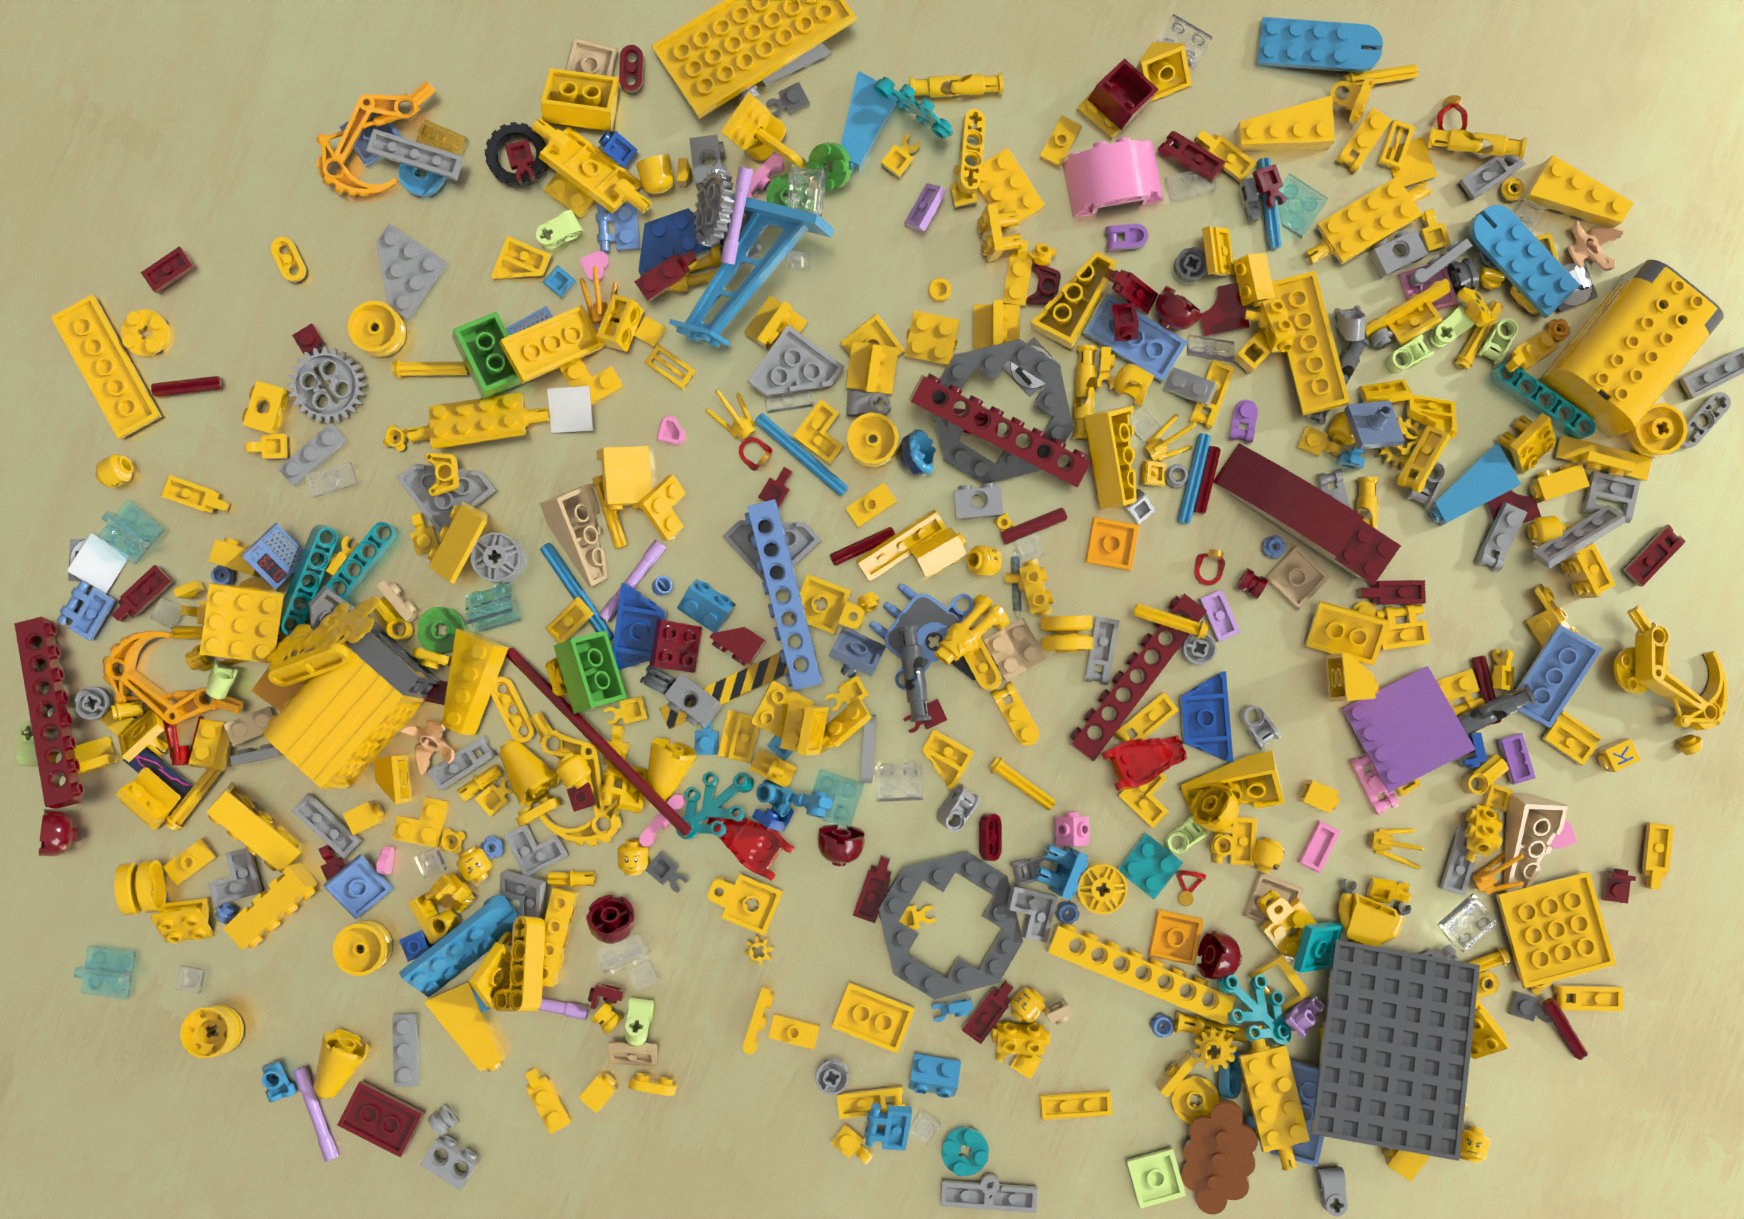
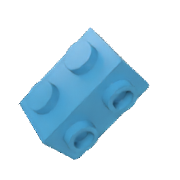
M696 579L687 589L677 609L713 633H716L734 608L735 603L726 595L712 589L708 583Z
M914 1053L908 1088L919 1094L929 1092L935 1093L942 1098L954 1097L958 1089L961 1061Z

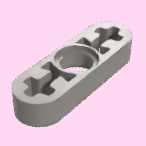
M1717 392L1708 396L1686 421L1687 433H1690L1693 429L1697 432H1694L1689 437L1691 441H1684L1680 448L1688 449L1696 446L1726 413L1731 405V400L1727 394ZM1720 399L1721 407L1715 408L1711 412L1709 409L1714 407V405L1716 404L1715 400ZM1700 414L1708 418L1706 427L1700 426L1697 422Z
M871 715L872 718L864 724L860 783H872L876 715Z

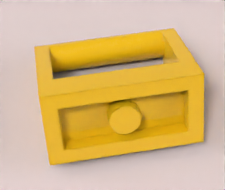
M1279 952L1248 974L1252 978L1274 966L1278 967L1295 991L1294 994L1281 1004V1011L1311 994L1285 957ZM1268 985L1264 988L1266 1000L1268 995L1272 993Z

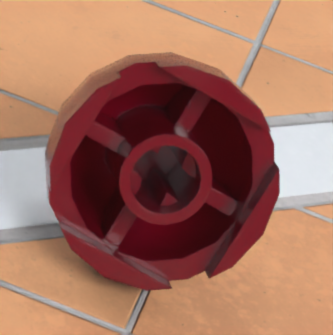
M1165 286L1159 294L1155 305L1156 313L1161 318L1159 323L1168 330L1172 327L1177 330H1186L1192 327L1203 313L1183 295H1175L1176 290Z
M44 809L40 832L41 848H39V856L61 855L70 848L72 841H77L78 827H73V820L67 813L55 809Z
M837 824L820 827L817 836L819 851L833 865L845 866L846 863L856 860L863 851L865 844L864 831L846 825L847 830L837 829Z
M606 895L595 900L589 907V912L586 916L587 925L591 934L598 941L606 944L621 942L630 935L634 928V909L632 904L624 897L613 898V895Z
M1212 931V934L1207 933L1204 935L1198 949V956L1202 955V964L1198 963L1201 975L1208 979H1221L1233 975L1242 963V954L1237 941L1223 932Z

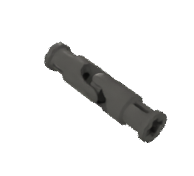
M1366 338L1360 341H1350L1346 349L1341 351L1338 356L1346 385L1360 362L1359 357L1364 348L1368 347L1370 343ZM1330 409L1306 416L1312 421L1324 425L1326 422L1325 418Z
M918 625L897 628L898 632H900L902 644L900 654L904 671L907 702L910 703L912 715L910 722L931 720V716L928 715L926 702L928 700L922 650L921 645L918 644L916 631ZM917 678L916 685L913 681V679Z
M1524 684L1523 688L1511 694L1507 692L1457 718L1467 735H1470L1518 712V708L1529 703L1534 704L1537 701L1529 686ZM1480 715L1484 717L1483 719H1477Z

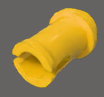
M141 701L118 704L116 702L115 705L110 706L113 720L121 721V718L143 716Z

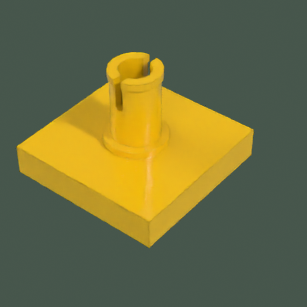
M151 708L147 709L143 716H140L118 736L121 756L128 762L145 747H148L157 756L162 755L160 750L165 752L168 748V744L157 737L165 730L162 718Z

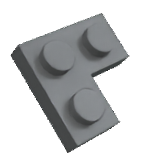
M527 824L504 835L525 876H530L569 856L559 835L537 845Z
M246 848L225 853L231 877L208 883L214 906L263 892L254 856Z
M507 870L501 872L500 895L520 901L519 916L539 917L545 920L546 881Z
M1011 885L1006 909L1027 914L1022 937L1047 943L1058 896Z

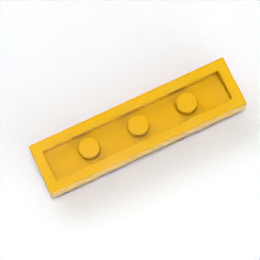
M933 509L858 558L856 562L866 578L871 581L911 555V549L945 531L947 528L938 513Z

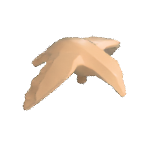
M1579 221L1575 222L1572 226V233L1576 238V243L1570 245L1568 250L1578 268L1582 269L1584 267L1583 260L1589 259L1604 271L1612 270L1616 262L1614 259L1606 256L1601 251V247L1608 241H1615L1621 238L1625 231L1608 227H1593L1587 234L1584 232Z
M427 720L425 729L415 726H407L401 729L402 733L415 737L419 741L415 746V761L419 775H423L430 764L431 755L435 752L441 754L446 763H451L455 758L454 750L442 738V732L445 731V727L434 720Z

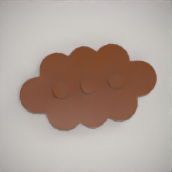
M1223 1100L1214 1105L1211 1116L1199 1115L1192 1120L1189 1127L1191 1139L1186 1142L1183 1150L1186 1163L1181 1171L1182 1182L1188 1189L1197 1192L1196 1203L1207 1214L1215 1215L1221 1213L1225 1209L1228 1199L1239 1200L1244 1198L1249 1191L1248 1176L1255 1169V1157L1252 1153L1258 1145V1135L1250 1125L1242 1123L1243 1112L1240 1106L1231 1100Z

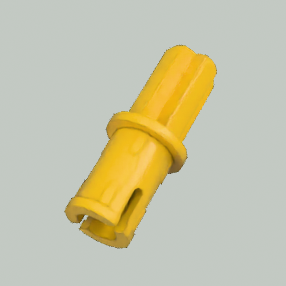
M495 764L480 775H474V779L457 789V792L461 793L459 796L464 802H467L474 795L484 791L488 785L500 778L502 771Z
M571 869L570 872H549L547 874L548 886H570V888H573V886L594 887L595 871L573 872V869Z

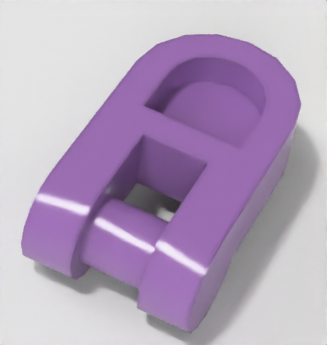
M1141 224L1105 227V235L1108 236V243L1106 244L1108 252L1141 248L1148 239V231ZM1124 234V241H1118L1117 235Z
M1242 400L1235 405L1228 439L1236 440L1239 438L1244 439V442H1253L1258 408L1253 401ZM1239 423L1246 424V430L1239 429Z

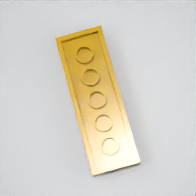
M1316 270L1272 281L1275 299L1280 298L1288 312V320L1292 322L1295 328L1294 347L1287 351V356L1303 416L1350 404Z
M89 295L51 317L118 439H123L162 417L94 295Z

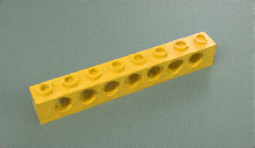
M1063 922L1062 926L1059 924L1055 925L1046 948L1048 953L1226 1025L1228 1013L1231 1011L1236 998L1230 994L1221 993L1218 987L1215 989L1208 986L1209 981L1195 976L1194 980L1186 977L1187 972L1173 967L1172 971L1164 968L1165 963L1151 958L1150 962L1142 959L1143 954L1131 949H1129L1128 953L1120 950L1121 945L1107 940L1106 944L1098 941L1099 936L1085 931L1084 935L1076 932L1077 927ZM1073 939L1081 941V947L1076 951L1069 949V943ZM1095 948L1103 950V955L1098 960L1091 958V952ZM1117 957L1125 959V964L1120 969H1116L1113 966V961ZM1139 966H1145L1147 969L1146 975L1142 978H1138L1135 975V971ZM1161 975H1167L1169 978L1168 984L1163 987L1158 986V978ZM1184 984H1189L1191 987L1190 993L1185 996L1180 995V987ZM1211 993L1213 996L1211 1003L1204 1005L1202 1003L1203 995Z

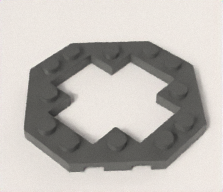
M1020 339L953 355L940 376V379H942L940 384L947 388L951 384L962 389L974 368L995 380L1007 360L1043 381L1045 385L1033 404L1052 415L1043 430L1046 433L1044 438L1050 441L1056 438L1064 443L1066 442L1074 428L1059 363ZM941 390L935 391L932 395V400L935 403H940L944 399V392ZM934 414L944 460L981 483H992L1042 470L1005 450L997 462L994 463L958 441L964 429ZM1042 444L1037 448L1038 456H1044L1048 452L1046 444Z
M968 851L902 867L877 908L893 974L934 1000L999 983L1023 943L1017 914L1015 911L1006 909L1011 890L1008 876ZM957 873L993 895L982 917L1000 927L1001 930L978 969L957 958L945 978L907 955L919 933L902 924L899 920L922 881L944 892L953 875Z

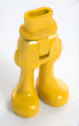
M716 244V247L712 246L708 256L697 259L696 262L688 266L690 272L708 267L718 268L710 272L689 275L688 272L686 277L666 291L681 293L688 291L689 286L710 282L722 264L720 244Z
M979 594L973 598L974 607L961 623L952 624L947 630V635L939 643L940 648L934 652V655L945 665H949L953 660L957 661L966 653L974 651L979 645L978 640L990 627L995 626L996 628L1004 629L1008 626L1009 618L999 605H995L992 608V600L989 597ZM987 614V616L974 629L969 630V628L981 615Z

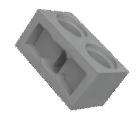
M439 1136L420 1165L458 1190H461L480 1160L476 1158L477 1155L469 1149L463 1150L456 1145L457 1142L451 1137ZM437 1149L444 1150L447 1158L440 1159L436 1153ZM457 1162H463L467 1167V1171H459L456 1166Z

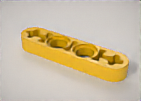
M977 109L968 110L962 120L957 186L966 195L975 193L981 183L985 116ZM971 118H974V121L977 123L974 129H971L973 126ZM967 137L975 138L978 145H970L967 142ZM965 158H973L976 166L966 164ZM969 174H972L970 176V183L972 184V186H969L968 182L966 181Z

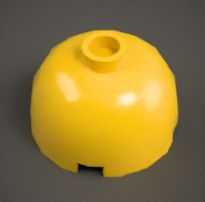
M1212 783L1209 785L1210 788L1205 791L1201 789L1192 800L1190 813L1193 814V821L1200 827L1211 832H1221L1229 828L1237 819L1239 803L1234 793L1227 786L1221 783Z

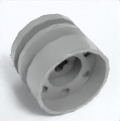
M492 532L483 535L477 540L471 551L470 561L473 570L479 577L495 584H508L514 582L523 574L526 568L527 556L523 546L517 540L503 533ZM496 552L502 555V558L498 559V563L492 560V557L496 556Z

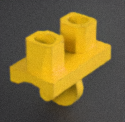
M759 748L749 770L782 787H788L798 767Z

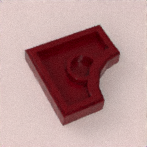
M1238 283L1218 286L1216 288V299L1213 306L1203 312L1199 319L1203 338L1250 328L1249 320L1244 319L1246 306H1242Z
M1510 490L1485 503L1492 524L1503 502L1527 512L1522 523L1541 517L1533 495L1523 496Z

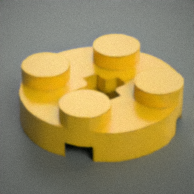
M147 309L132 311L127 315L121 328L122 343L136 355L153 357L168 346L171 330L165 319L155 311ZM148 327L151 335L143 339L141 331Z
M1189 1075L1172 1092L1170 1101L1176 1115L1185 1123L1191 1124L1192 1120L1199 1115L1211 1116L1214 1105L1219 1102V1095L1216 1087L1208 1079L1197 1075ZM1199 1094V1101L1201 1103L1191 1106L1189 1104L1191 1101L1190 1096Z

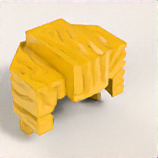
M453 871L449 875H442L425 895L427 900L432 898L445 911H453L455 909L459 914L475 900L463 878Z

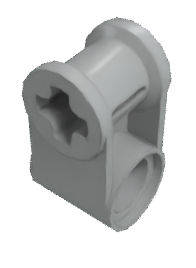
M1357 305L1352 309L1344 310L1335 308V327L1340 331L1344 339L1348 341L1363 340L1365 338L1366 315L1360 306Z
M863 391L847 392V416L859 417L870 412L887 416L891 411V402L885 394ZM879 400H883L886 406H883L882 410L879 411L877 406L874 405L878 404Z
M1436 462L1434 466L1436 477L1431 479L1428 476L1421 493L1413 491L1412 487H1410L1406 498L1424 504V507L1429 508L1434 502L1439 486L1445 476L1444 466L1440 462Z
M1246 705L1240 710V721L1260 750H1263L1264 746L1275 738H1281L1279 731L1261 707ZM1254 709L1257 717L1255 721L1250 722L1247 714L1250 710Z
M957 784L938 810L937 821L952 832L961 830L971 814L979 806L980 797L977 794L968 792L963 784ZM953 815L952 820L948 822L950 816Z
M1042 855L1016 860L1009 864L1014 870L1015 886H1022L1035 882V873L1045 876L1037 872L1042 861H1050L1052 863L1050 871L1055 873L1057 870L1056 863L1045 859ZM1021 867H1023L1024 877H1022Z
M1343 1168L1317 1169V1181L1322 1207L1333 1216H1342L1348 1207L1346 1179ZM1334 1199H1336L1338 1203H1335L1333 1208L1330 1204L1334 1203Z

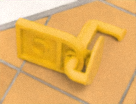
M748 92L721 130V133L758 162L766 161L775 151L791 162L796 170H804L806 160L781 143L786 133L784 123L770 114V111L755 96Z

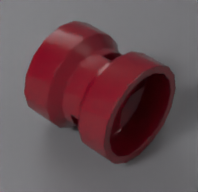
M1247 568L1241 575L1236 588L1240 591L1249 592L1250 596L1257 600L1265 589L1268 579L1263 576L1258 577L1253 570Z

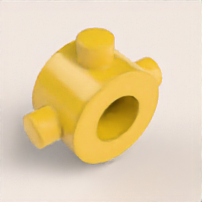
M1003 513V516L994 519V523L997 524L1000 533L1014 526V523L1008 517V513Z

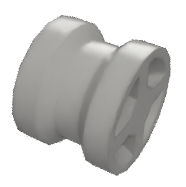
M445 1105L439 1108L437 1114H431L428 1117L430 1126L439 1136L445 1135L448 1128L455 1127L458 1124L454 1113Z

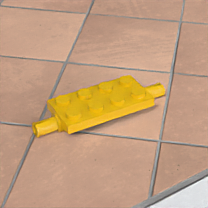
M542 118L534 122L532 130L547 140V146L540 152L539 159L613 214L626 202H629L641 211L642 214L650 208L652 201L637 192L641 187V181L569 126L564 131H561L559 129L555 130L543 121Z
M1398 177L1393 178L1319 222L1316 227L1322 235L1321 243L1304 252L1306 259L1310 257L1308 262L1314 264L1326 255H1334L1342 265L1421 218L1423 214L1415 202L1430 195V187L1425 188L1428 184L1423 181L1407 191Z
M521 392L492 396L483 400L479 398L429 406V423L427 426L408 428L407 434L410 443L430 439L432 449L526 435L525 427H528L529 424L549 422V411L547 407L531 410L524 408Z
M1257 1024V1025H1256V1026H1258L1260 1029H1262V1024ZM1265 1039L1251 1041V1052L1240 1055L1238 1058L1261 1151L1278 1150L1282 1170H1290V1167L1295 1169L1297 1164L1292 1146L1310 1141L1287 1047L1286 1045L1269 1047V1045H1266Z

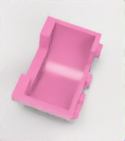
M1129 137L1117 139L1116 143L1097 142L1093 144L1091 149L1069 154L1067 156L1068 159L1063 163L1073 218L1096 214L1098 208L1140 201L1141 206L1164 202L1154 146L1149 140L1130 141Z

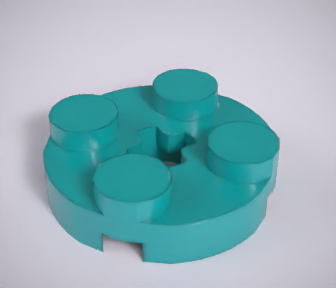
M960 1126L952 1129L945 1136L941 1148L942 1159L945 1166L954 1172L955 1175H974L982 1170L988 1162L989 1147L984 1135L980 1131L968 1128L967 1126ZM962 1145H965L966 1148L971 1147L972 1150L969 1152L968 1157L959 1155Z

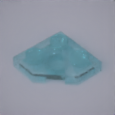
M1289 173L1283 181L1284 186L1279 189L1284 194L1286 203L1279 206L1277 200L1276 202L1282 227L1302 238L1328 198Z

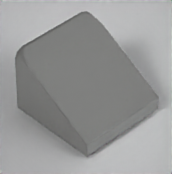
M1140 489L1136 490L1137 502L1123 506L1137 525L1156 511L1147 495Z

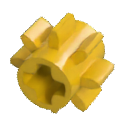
M756 935L754 943L746 942L750 949L744 951V955H750V964L755 960L758 961L759 966H762L764 958L769 961L771 960L770 955L767 953L774 948L767 946L768 938L761 941L758 935ZM760 945L763 946L764 948L762 952L764 953V955L758 954V956H756L754 954L755 949L753 947L755 946L756 948H758Z

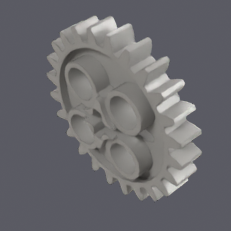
M712 169L711 173L708 172L707 178L703 179L704 185H700V192L697 194L698 202L695 203L697 210L694 213L696 219L693 225H696L694 233H697L696 239L703 246L716 247V244H720V238H724V231L728 230L727 225L731 221L730 214L733 213L731 205L734 203L732 196L735 193L732 191L734 183L731 182L732 176H729V172L725 170Z
M323 347L322 353L317 348H313V356L305 352L306 360L297 358L300 366H291L296 373L295 375H288L294 382L288 384L287 387L294 389L289 394V397L297 398L293 405H301L299 413L303 414L308 411V419H312L316 415V422H321L324 417L326 423H331L332 417L336 422H340V415L349 418L348 410L356 412L353 405L354 403L362 404L357 398L358 396H365V393L359 390L360 387H364L366 384L359 382V379L365 375L356 372L361 366L358 364L352 366L354 362L353 357L345 360L346 352L342 351L338 355L336 348H333L331 353H329L328 348ZM329 363H334L336 367L332 375H327L325 371ZM316 367L319 368V371L323 379L331 382V384H329V388L333 392V394L338 398V403H335L333 396L329 390L322 388L325 386V383L323 382L321 377L316 373ZM313 375L315 377V384L308 388L305 380L308 376ZM346 383L348 385V392L341 396L338 392V387L340 384ZM326 395L328 404L321 408L318 404V399L320 396Z

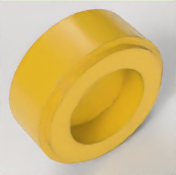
M944 278L932 280L928 286L929 297L935 302L946 301L951 294L950 283Z

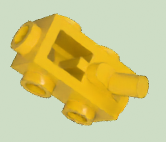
M1270 298L1262 301L1258 312L1246 310L1244 319L1258 321V326L1262 328L1272 353L1279 351L1287 352L1294 347L1295 328L1292 322L1288 320L1287 309L1280 298Z
M1037 559L1023 562L1024 567L1019 568L1020 574L1006 573L1005 582L1017 583L1019 590L1026 592L1031 614L1037 613L1038 617L1052 613L1050 604L1054 603L1050 589L1046 590L1044 581L1048 580L1044 567L1040 568Z
M1477 804L1474 809L1471 808L1466 816L1468 827L1465 831V837L1467 838L1466 848L1469 851L1465 859L1470 862H1474L1478 854L1489 857L1502 844V837L1498 836L1503 827V821L1499 820V813L1494 812L1488 805Z
M1006 1020L1002 1023H997L996 1029L992 1028L991 1034L992 1043H996L997 1054L995 1059L1003 1062L1008 1054L1044 1055L1045 1046L1050 1045V1031H1045L1044 1025H1037L1035 1022L1014 1024L1012 1021Z

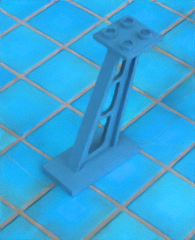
M747 197L744 214L749 216L750 219L739 235L735 264L722 262L685 323L670 319L669 324L677 328V333L685 335L687 339L699 342L701 339L706 341V344L718 348L720 344L729 346L730 342L719 334L806 232L832 238L834 228L818 214ZM769 226L783 228L782 234L762 258L757 260L748 258L749 252L765 228ZM743 263L755 265L754 269L736 291L729 292L725 290ZM719 297H729L727 303L709 324H703L704 319Z

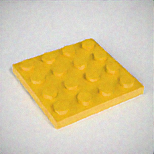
M1589 871L1496 894L1522 988H1529L1616 965Z

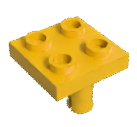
M996 203L987 205L981 213L980 219L977 220V227L979 233L983 235L984 242H981V250L983 256H986L987 262L997 261L1004 250L1023 248V240L1020 241L1022 239L1021 233L1002 236L1001 227L1019 225V217L1016 218L1018 216L1017 210L998 214Z
M1544 413L1534 422L1522 415L1519 417L1520 420L1517 419L1514 427L1523 433L1516 438L1509 432L1503 433L1505 437L1501 435L1498 440L1500 446L1511 451L1516 470L1523 475L1529 469L1534 468L1539 459L1545 453L1550 452L1556 443L1551 419Z

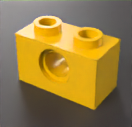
M256 381V384L250 389L249 406L245 408L242 415L243 426L270 435L277 434L290 392L281 387ZM267 402L268 410L265 413H261V405Z

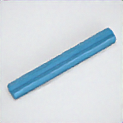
M1270 158L1259 159L1257 161L1258 169L1271 166ZM1264 193L1261 194L1268 248L1274 250L1282 246L1277 205L1268 209L1265 202L1267 196Z
M1205 433L1198 435L1193 453L1189 478L1178 516V522L1183 524H1190L1211 440V436Z

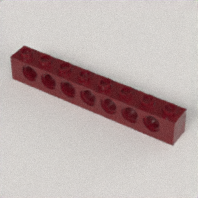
M930 373L927 377L921 374L909 398L910 402L1078 488L1091 464L1090 461L1085 459L1087 454L1077 449L1071 452L1065 449L1066 443L1056 438L1050 441L1044 438L1046 433L1033 427L1031 431L1023 427L1025 422L1015 417H1012L1011 420L1003 417L1004 411L994 406H991L990 409L982 406L984 401L973 395L967 398L961 395L963 390L951 384L948 388L941 385L942 379ZM938 390L943 391V401L940 403L933 402V393ZM958 401L965 403V410L960 414H956L953 411V406ZM979 412H984L986 415L985 422L975 424V415ZM999 423H1005L1007 426L1006 432L1002 435L995 433V428ZM1026 434L1027 442L1022 446L1017 445V436ZM1042 444H1046L1048 452L1044 456H1038L1037 448ZM1067 455V465L1059 467L1057 463L1059 457Z
M1185 593L1180 595V597L1176 595L1168 604L1170 608L1168 613L1173 615L1178 613L1183 618L1199 622L1207 612L1206 609ZM1154 623L1156 629L1152 634L1147 633L1139 643L1142 645L1138 653L1133 651L1126 660L1128 666L1123 672L1119 670L1112 679L1113 686L1109 691L1105 689L1097 699L1100 702L1095 710L1090 708L1083 719L1086 722L1081 728L1077 726L1071 733L1069 738L1072 740L1069 745L1090 761H1095L1189 636V633ZM1161 632L1169 635L1170 640L1167 645H1162L1158 640ZM1147 651H1152L1156 656L1153 664H1148L1144 659ZM1134 669L1140 671L1142 675L1138 683H1134L1130 678V673ZM1120 688L1125 689L1128 694L1127 699L1123 702L1116 698V692ZM1105 707H1110L1113 710L1114 714L1111 720L1107 721L1102 717V710ZM1091 726H1096L1099 729V736L1096 739H1091L1088 736L1087 732Z
M42 616L14 623L45 807L58 809L82 803L84 787L79 780L80 764L75 757L76 741L71 734L72 718L67 710L68 695L63 687L65 676L59 664L61 653L55 640L57 635L56 626L51 620ZM42 639V645L37 649V643ZM46 662L45 669L41 671V665ZM49 684L50 690L45 694L44 689ZM53 707V708H54V712H53V714L49 717V716H48V711H49L50 708ZM55 730H57V731H58V735H57V737L53 740V739H52V734H53V732H54ZM61 752V760L56 763V756ZM65 775V783L60 786V779Z

